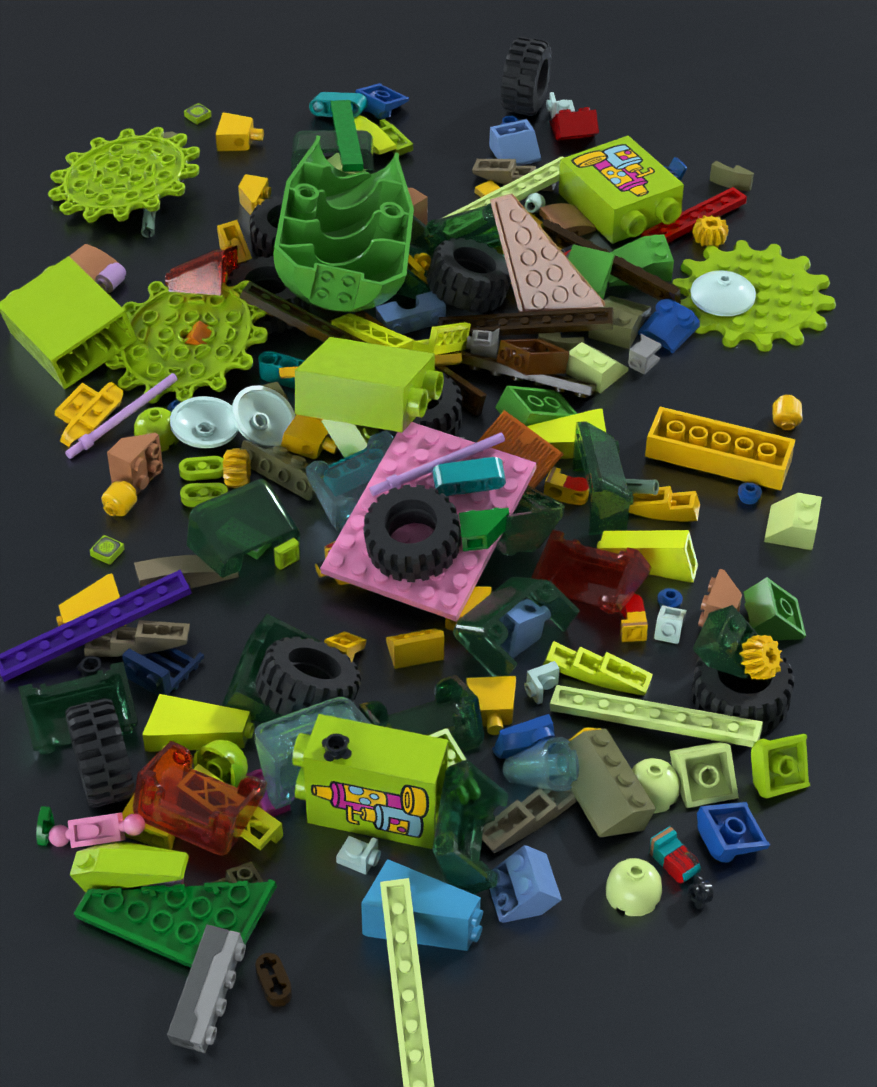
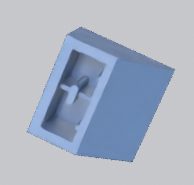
M527 119L490 127L489 147L497 159H516L517 166L541 161L535 131Z
M526 845L522 846L485 875L499 922L502 923L542 915L562 900L547 854Z

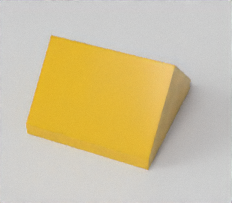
M433 628L386 637L394 669L444 660V631Z

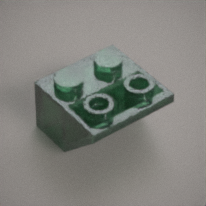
M731 605L708 614L693 650L708 667L741 678H747L749 674H745V666L741 664L744 661V657L739 653L743 651L742 644L748 638L759 634L738 610Z

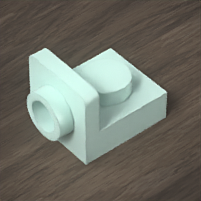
M554 92L549 93V100H546L547 112L550 111L551 118L555 117V114H559L560 110L571 109V112H575L572 100L556 101Z
M662 605L657 617L654 638L678 644L687 610Z
M555 661L527 671V682L524 684L525 690L529 697H533L537 705L543 703L544 690L558 685L560 668Z
M348 836L336 856V863L366 875L371 866H376L380 859L381 851L378 849V839L373 837L368 844Z

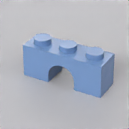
M432 291L416 295V307L413 309H403L396 301L376 306V320L399 334H406L438 325L439 317H446L445 303L443 300L438 299L437 295L433 294Z

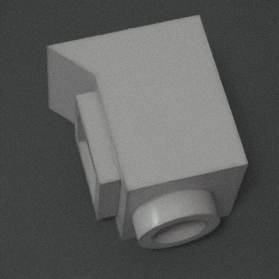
M500 328L493 332L473 330L472 336L467 338V349L470 350V353L497 359Z
M641 334L640 342H637L629 350V367L645 375L659 362L660 357L654 355V353L661 348V344Z

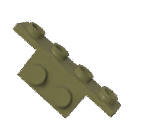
M248 440L242 442L241 449H246L249 453L252 470L306 500L312 499L318 479L311 475L313 466L306 463L303 457L293 456L282 446L263 449Z

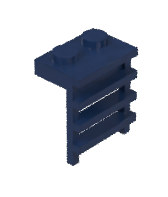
M129 648L122 654L126 678L157 696L159 694L169 696L173 689L177 690L179 683L183 679L187 680L189 678L188 674L192 670H196L198 664L204 659V654L201 652L193 659L175 648L161 651L186 665L185 668H182L155 652L140 655ZM170 672L177 676L175 678L171 677Z

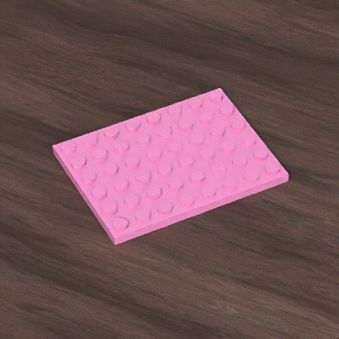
M411 422L403 433L397 432L320 567L321 574L457 622L501 536L488 549L463 551L461 538L458 556L452 559L453 564L448 569L443 568V573L436 577L434 575L429 576V580L422 581V579H416L415 582H407V579H402V581L394 580L391 574L389 577L381 573L380 568H375L367 553L363 527L365 526L364 518L369 513L368 508L373 502L377 503V498L383 493L385 495L389 493L388 490L372 496L369 487L386 481V478L394 474L398 476L470 446L475 442ZM493 448L485 449L459 461L488 457L500 458L503 461L506 484L496 490L447 496L449 502L454 504L458 517L459 513L470 510L481 511L492 508H509V516L511 518L536 470V462ZM433 472L401 485V488H403V485L410 484V487L424 485L425 489L430 487L435 489ZM411 523L398 528L391 535V538L402 543H417L428 538L434 530L424 524Z

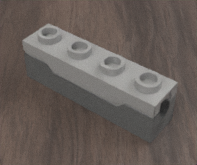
M206 925L167 1033L171 1044L191 1050L195 1049L202 1053H206L208 1044H213L217 1033V1028L215 1027L218 1016H223L227 1000L224 999L227 990L232 989L235 983L236 972L234 970L237 961L241 962L245 954L246 945L243 943L240 933Z

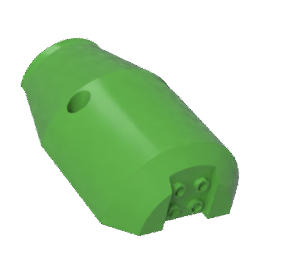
M316 135L315 142L286 181L273 253L275 268L281 281L294 295L315 307L335 312L368 310L383 304L393 297L401 288L407 275L414 207L399 162V153H395L391 162L376 173L360 172L349 174L335 168L327 161L320 146L321 136Z

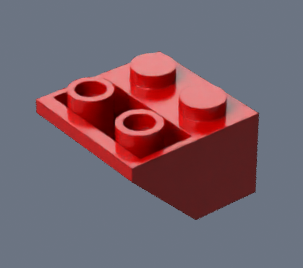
M590 107L579 108L577 112H571V109L560 110L559 114H555V117L550 120V125L557 141L595 137L599 134L596 109L590 110Z

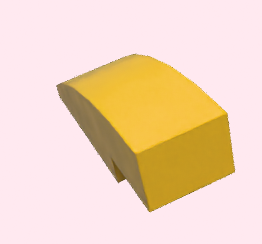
M671 486L659 487L657 495L624 493L621 508L623 511L651 519L688 522L698 521L700 502L696 491L673 493Z

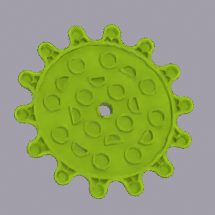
M161 127L153 128L147 134L141 136L135 135L133 129H124L120 132V136L113 141H107L101 137L94 138L90 141L91 150L85 153L72 152L67 154L65 159L71 166L67 169L56 170L50 174L53 182L61 183V185L51 189L48 192V196L52 201L66 200L59 207L64 215H71L77 211L84 210L83 217L89 223L95 222L105 214H114L118 221H125L128 219L130 212L139 208L155 212L160 208L159 199L168 195L181 196L185 193V184L180 181L199 175V166L188 163L199 158L200 149L199 147L182 148L187 143V135L183 133L170 138H163L164 130Z
M739 240L734 245L733 251L729 252L721 251L715 246H707L703 252L705 261L699 262L685 259L680 269L690 277L684 279L676 278L671 284L679 288L680 293L687 297L681 300V305L692 310L700 320V327L695 333L706 334L709 331H718L722 333V344L726 347H736L741 340H751L755 343L758 350L767 352L772 349V342L775 339H784L791 345L799 346L804 343L802 329L810 328L816 331L826 329V319L817 314V312L822 310L831 311L836 307L833 297L819 293L820 290L829 287V278L823 274L812 275L807 273L806 271L810 268L811 264L806 256L787 259L781 256V247L777 244L769 245L766 250L757 251L751 249L746 241ZM719 270L731 271L740 274L750 281L755 288L756 298L753 306L742 314L717 316L701 310L694 304L691 298V286L698 277L708 272Z
M223 269L216 270L205 281H198L193 270H185L180 274L179 282L175 286L166 287L162 282L154 281L148 286L150 297L144 303L132 301L125 303L122 308L129 318L137 341L105 362L106 366L112 370L126 368V373L118 380V386L124 391H130L139 385H145L146 390L144 393H146L170 374L174 373L178 381L150 400L149 403L151 404L158 402L167 392H176L177 400L183 402L193 398L194 392L202 386H210L216 392L225 390V374L231 369L249 370L252 368L253 358L250 354L246 353V350L251 345L264 343L268 337V332L265 328L253 325L257 319L265 316L267 313L239 298L249 281L245 280L236 286L229 287L225 285L228 275ZM199 320L208 325L207 329L212 331L209 338H202V341L207 344H184L183 338Z

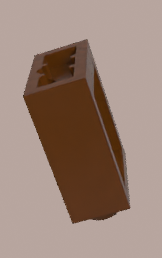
M542 339L501 340L497 362L524 375L565 374L570 352Z

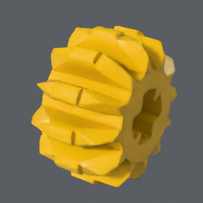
M703 215L702 218L697 219L693 227V237L696 243H701V247L711 245L718 248L719 244L725 243L729 232L726 220H720V216L713 217L711 215L707 217Z
M240 448L227 450L223 456L222 470L224 483L228 488L241 489V487H247L251 476L249 453L246 449Z
M752 636L742 644L743 651L739 653L743 658L741 664L745 666V674H750L752 679H770L775 677L777 672L781 671L779 664L783 662L780 658L782 650H778V641H773L771 636Z

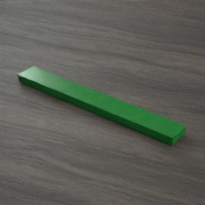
M350 100L331 101V112L342 171H363V160Z

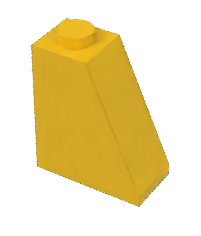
M107 574L59 605L60 616H56L58 627L120 598L113 574Z

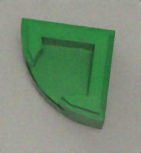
M41 806L36 831L37 845L47 846L49 843V831L55 825L51 807Z

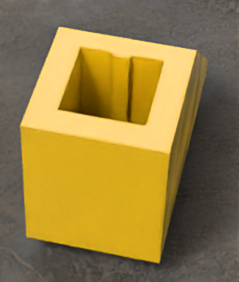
M245 174L238 186L240 204L250 216L258 204L261 205L262 201L270 199L271 187H269L268 178Z

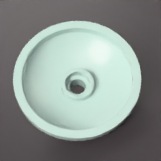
M719 270L708 272L698 277L691 286V298L697 307L709 314L735 316L748 311L753 306L756 291L750 281L740 274Z
M250 386L241 390L235 397L231 408L232 418L239 432L250 442L264 448L281 446L283 434L296 416L290 403L280 393L264 386Z
M202 396L187 399L178 404L170 416V427L173 434L183 443L196 448L206 449L222 446L230 442L239 431L232 418V405L214 397Z

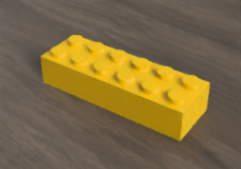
M659 407L647 436L645 457L781 491L792 461L795 439Z

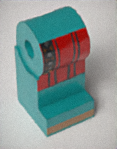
M671 826L651 838L649 854L678 883H684L701 871L697 858L687 851V848L678 840L677 832Z

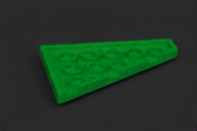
M268 879V882L257 883L238 881L236 883H204L202 886H185V884H176L171 887L165 885L141 886V889L123 890L122 887L110 890L88 889L74 915L81 921L191 968L207 924L240 933L243 943L246 945L277 884L276 881Z

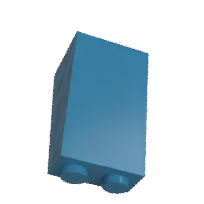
M387 859L361 903L362 934L367 937L386 939L380 882L409 878L417 944L468 951L471 943L478 941L483 928L480 926L483 916V910H480L481 897Z

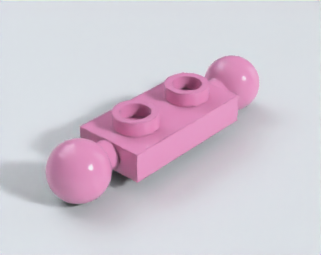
M122 813L68 820V828L64 825L52 827L48 837L51 844L57 847L65 846L70 841L71 848L126 840L125 832L130 836L140 835L145 829V821L139 814H130L123 821Z

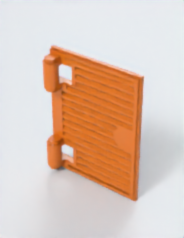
M504 410L477 442L502 432L505 441L490 448L536 462V470L520 499L523 503L564 454Z

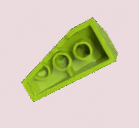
M125 841L98 844L76 852L70 876L85 892L88 889L110 890L121 887L124 889L183 880L189 855L185 852Z

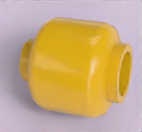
M783 395L773 403V423L777 427H781L783 430H792L800 425L803 420L802 403L792 395Z
M126 481L113 482L101 497L104 511L111 516H125L137 502L135 488Z

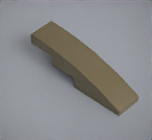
M477 159L472 173L493 182L507 185L536 170V166H517L516 159ZM556 182L540 191H553Z
M182 555L134 563L140 587L155 582L178 570H181L186 582H189L190 588L239 577L233 558L230 556Z
M139 620L137 628L120 627L113 630L112 634H105L86 643L84 648L85 656L118 657L122 656L129 648L141 655L187 644L190 624Z
M561 776L543 791L539 788L523 802L517 799L477 831L476 835L493 853H496L535 832L576 803L577 799L565 779Z

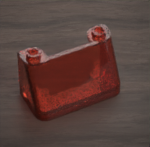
M237 245L223 246L171 268L170 273H166L165 276L168 292L223 295L222 283H225L226 272L229 277L230 273L238 266Z
M552 529L530 580V583L537 589L536 592L544 597L553 595L599 607L604 612L614 614L623 609L649 576L652 567L637 549L627 547L626 552L621 550L619 554L584 546L576 539L567 541L563 538L565 535L563 532Z
M170 741L138 772L133 801L134 814L142 816L146 824L221 856L228 854L237 843L263 799L267 781L254 776H246L240 781L238 788L192 769L193 757L191 752L184 746Z

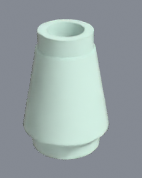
M532 193L526 198L525 209L530 213H539L540 207L545 206V199L539 193Z

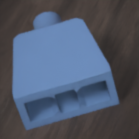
M529 599L501 609L494 645L511 659L515 658L541 638L544 622L551 617L550 610L546 606L539 607Z

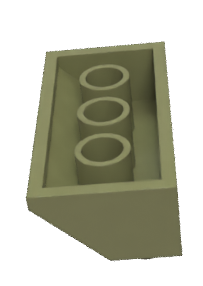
M607 729L584 731L552 753V759L599 838L645 830L656 808Z

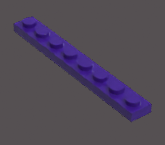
M181 570L1 653L0 675L5 682L192 594Z

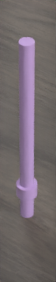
M174 373L170 374L93 432L80 437L78 443L65 451L67 457L72 459L82 450H88L92 447L97 439L178 381Z
M502 432L398 476L396 474L386 478V481L369 487L372 496H376L395 487L399 489L402 484L432 472L433 468L439 464L457 462L504 442V435Z

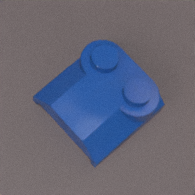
M380 83L356 89L355 92L363 94L367 98L368 105L364 112H370L378 119L390 117L393 109L409 101V97Z
M663 299L656 304V311L639 329L638 334H642L660 343L662 347L674 353L700 327V320L692 310L674 300Z
M547 714L500 730L492 750L500 759L525 755L526 757L532 756L533 759L544 757L548 754L547 750L555 739L554 726L550 715Z
M747 802L701 806L697 812V829L710 854L720 862H731L736 855L768 849L770 846L748 808Z

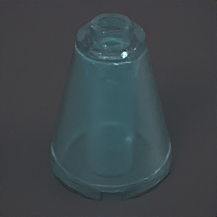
M553 737L508 757L504 762L503 773L510 783L558 792L567 791L572 788L570 785L573 781H577L579 776L578 755L576 750H571L568 743L571 742L568 739Z

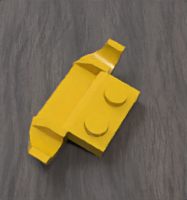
M109 382L99 392H96L84 383H81L55 410V416L68 424L61 436L60 442L70 447L74 441L97 429L120 406L123 390L113 382Z

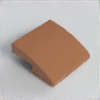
M558 203L540 207L539 214L544 220L547 219L557 223L578 236L596 231V227L572 204Z
M84 244L69 256L94 281L96 276L109 264L118 263L105 252L88 244Z

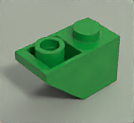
M492 508L481 511L470 510L459 513L463 551L488 549L510 526L509 508Z

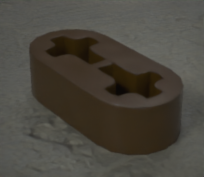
M274 953L260 955L256 960L255 968L266 1000L269 1004L276 1007L288 1004L292 997L291 983L280 958ZM269 964L273 968V975H269L268 970L264 968L265 965ZM275 984H278L279 989L283 991L282 995L274 992Z

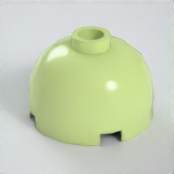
M649 758L633 766L632 771L656 808L654 813L665 812L670 809V805L677 802L680 780L676 770L668 762L662 759Z
M629 858L619 862L611 869L606 882V898L614 909L619 908L625 911V915L643 916L652 912L656 904L660 902L662 895L661 876L650 863L638 858Z

